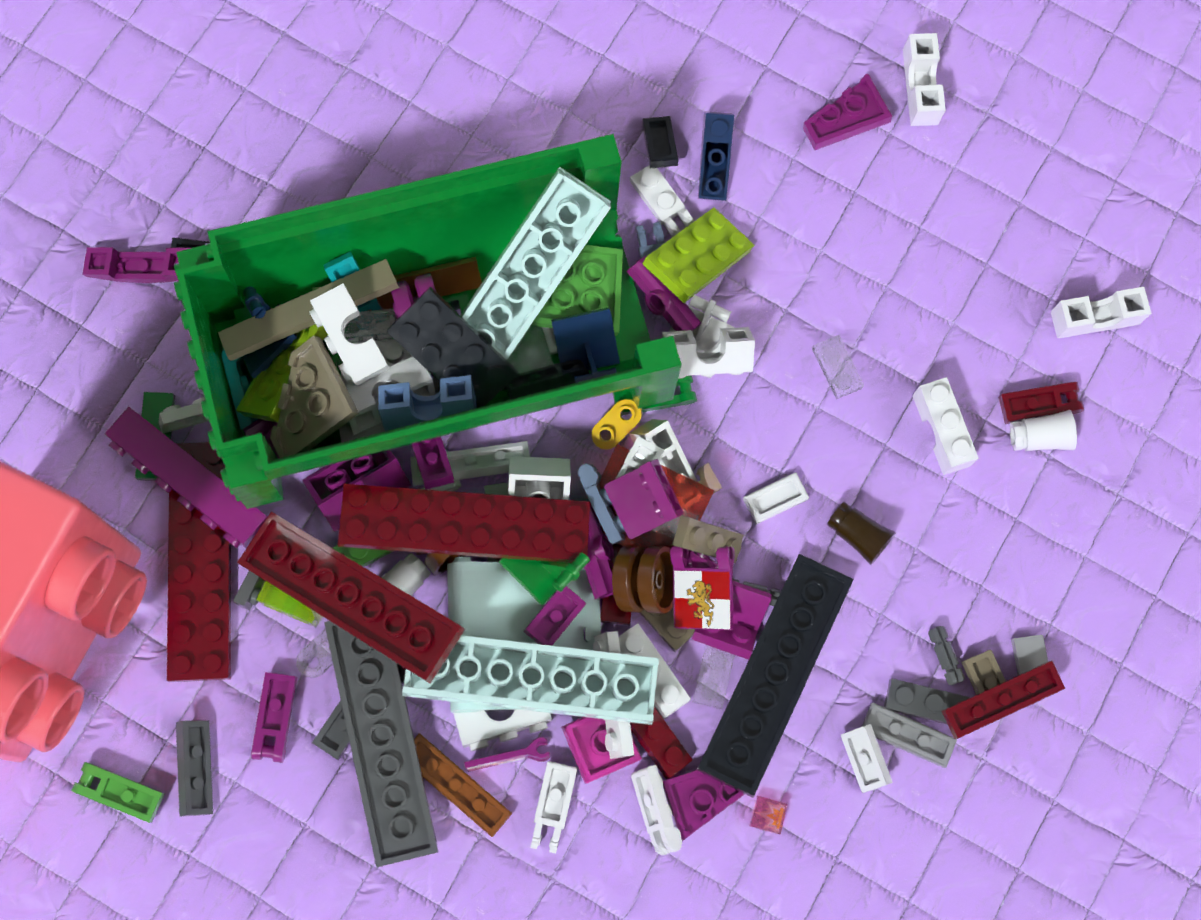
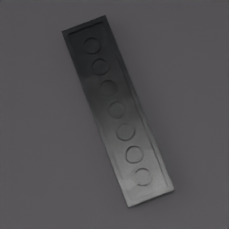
M798 555L697 771L752 798L755 796L854 579L806 556Z

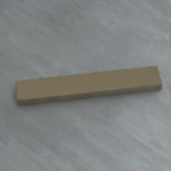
M387 259L266 311L265 316L260 319L254 316L218 332L228 359L233 361L315 325L309 311L314 309L310 300L341 284L345 285L356 306L399 288Z

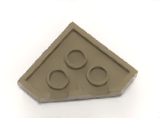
M317 336L311 337L290 355L288 365L292 367L288 383L283 384L278 408H281L277 427L273 426L270 437L280 458L310 451L359 414L322 339Z

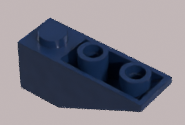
M704 111L698 199L727 200L734 114Z

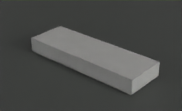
M873 702L870 704L862 727L871 724L876 739L942 768H947L957 739Z

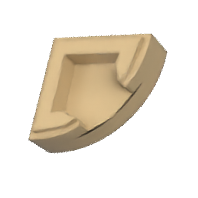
M709 463L697 470L696 474L700 476L697 486L701 495L713 494L722 489Z

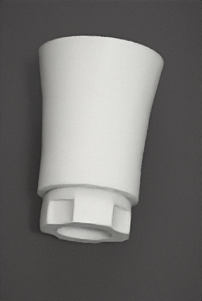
M1067 410L1053 415L1011 422L1010 440L1014 451L1023 449L1025 451L1049 449L1075 450L1077 430L1072 411Z
M410 553L381 578L412 596L424 584L423 581L431 573L419 558Z

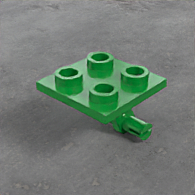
M581 552L571 563L502 558L499 563L542 606L556 590L561 592L572 580L576 581L580 577L579 572L590 562V559Z

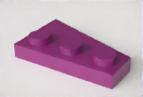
M867 73L857 85L845 90L839 99L832 104L828 103L806 120L803 130L814 150H818L891 123L892 115Z
M697 770L663 781L664 790L676 827L680 830L682 841L745 795Z

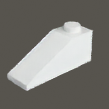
M651 419L629 433L633 443H635L639 436L665 450L659 462L683 511L705 498V495H701L698 489V481L668 420Z

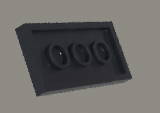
M429 287L387 329V332L439 382L442 378L471 375L477 408L484 407L518 375V370L432 287Z

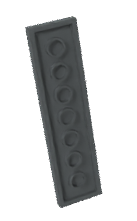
M326 621L324 622L376 868L438 853L437 840L405 696H402L403 685L398 663L334 623Z

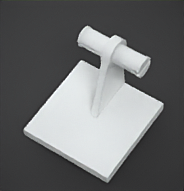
M694 294L688 307L701 321V324L692 333L697 343V349L709 350L718 343L720 329L735 328L727 324L732 311L716 305L717 302L712 299L709 302Z

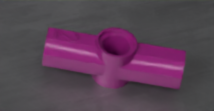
M647 256L641 258L627 270L628 274L645 293V302L648 309L655 315H663L675 331H693L701 324V321L688 305L683 303L642 264Z
M590 504L588 558L590 562L583 569L586 570L594 599H601L613 595L612 559L614 558V550L607 536L603 534L599 519Z

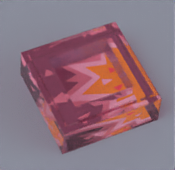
M756 796L749 827L780 835L788 804Z

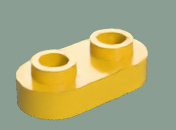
M632 399L620 400L593 427L591 436L594 444L604 450L614 448L640 422L642 409H638ZM623 409L631 411L632 417L626 420L622 417L621 412ZM602 430L610 431V440H604L601 437Z

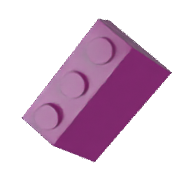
M390 450L327 465L302 480L334 532L339 530L344 484L408 488L411 486L406 474Z

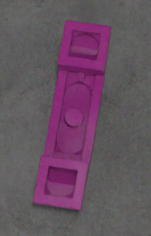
M87 247L82 275L102 280L131 283L178 281L174 264L179 263L177 252L190 248H166L165 252H118L113 247Z

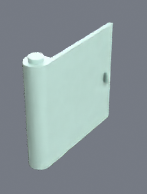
M455 557L453 563L447 564L448 618L465 628L462 635L537 644L523 630L548 600L541 606L499 562H471L470 557ZM582 569L579 572L580 577L576 581L572 580L567 587L587 604L552 646L593 650L594 636L601 634L600 599H594L586 570ZM450 702V712L471 713L482 710H519Z

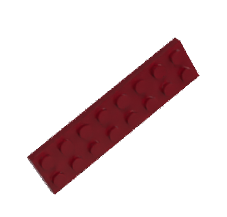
M210 442L176 443L223 481L221 469L226 467L222 457L219 458L216 450H212ZM171 489L169 492L167 681L231 680V544L223 538L226 534L225 531L218 526L214 530L200 519L203 514L195 507L192 511L185 508L177 501L180 495Z
M344 484L338 547L571 563L581 552L588 556L590 502Z
M272 511L237 561L238 564L429 684H431L465 631V628Z

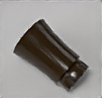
M843 502L837 508L827 523L831 529L836 531L835 534L852 546L870 565L876 561L896 534V532L880 525L855 507L852 509L846 502Z

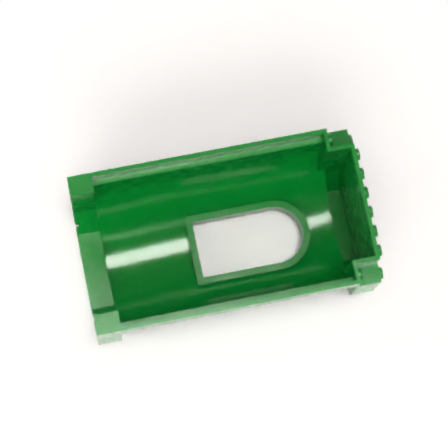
M614 134L207 231L210 243L178 251L179 263L174 264L178 281L174 282L177 298L179 301L182 300L185 309L181 311L184 328L189 330L192 339L187 341L189 353L192 360H196L199 370L194 371L195 380L199 390L202 389L206 400L201 401V406L205 419H209L213 429L208 431V437L212 450H216L218 457H222L226 468L221 469L224 485L226 488L229 487L231 495L235 494L237 502L241 501L249 509L284 500L282 477L625 389H629L638 409L673 400L682 366L674 337L672 335L650 340L633 279L627 272L629 264L622 238L618 234L615 235L618 233L616 220H618L617 202L622 161ZM559 167L611 201L610 210L586 245L623 249L619 333L615 336L620 363L597 368L598 371H603L615 367L617 373L511 400L505 388H503L484 407L346 442H341L338 429L310 451L279 459L262 433L247 437L244 435L239 425L222 360L224 347L218 332L252 318L245 305L243 291L246 287H254L256 292L262 296L264 302L275 308L278 304L282 305L311 292L312 287H323L332 283L324 270V264L350 251L361 270L387 259L393 275L476 257L481 282H483ZM478 288L442 296V298L454 310L460 309L462 314ZM394 308L384 310L388 320L391 318L394 322L397 320ZM367 311L362 313L363 316L369 315ZM353 319L350 322L348 337L361 333ZM536 326L528 328L507 359L518 370V374L560 363L558 353L550 355L542 327ZM244 361V364L241 366L243 375H248L250 382H252L253 377L250 376Z

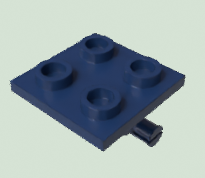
M249 286L244 289L245 305L252 317L255 316L257 319L264 317L266 311L272 309V307L264 302L262 296L256 292L254 287ZM294 333L242 356L250 376L256 378L262 371L267 370L272 361L282 351L287 350L292 345L293 340L297 337Z
M610 307L551 320L559 362L578 359L590 371L589 374L574 376L575 383L617 373L615 367L603 371L597 370V368L620 363Z

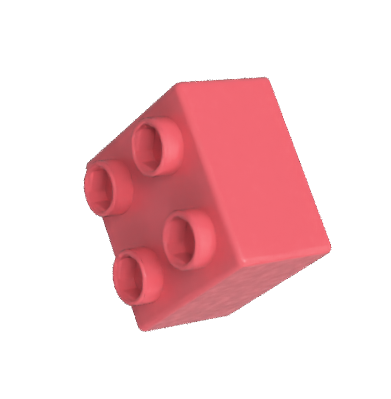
M1 461L0 759L18 763L24 761L33 748L43 753L51 751L66 736L75 722L84 700V688L81 684L71 679L97 634L105 638H114L128 625L141 603L146 589L147 578L144 572L134 568L141 556V550L138 546L78 499Z

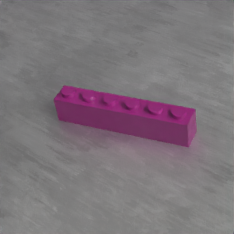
M129 406L104 433L111 440V443L108 445L122 457L125 453L130 455L134 459L131 464L144 475L150 471L157 477L154 483L167 493L171 489L180 495L177 501L189 511H192L194 507L203 514L200 519L214 530L218 526L225 531L226 534L223 538L235 548H238L240 544L247 548L266 520L267 516L256 507L247 509L241 501L237 502L235 494L231 495L229 487L226 488L220 478Z

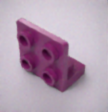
M658 459L649 461L604 485L629 539L642 535L684 514Z
M733 581V630L694 629L692 640L749 660L753 652L757 631L771 602L772 594Z

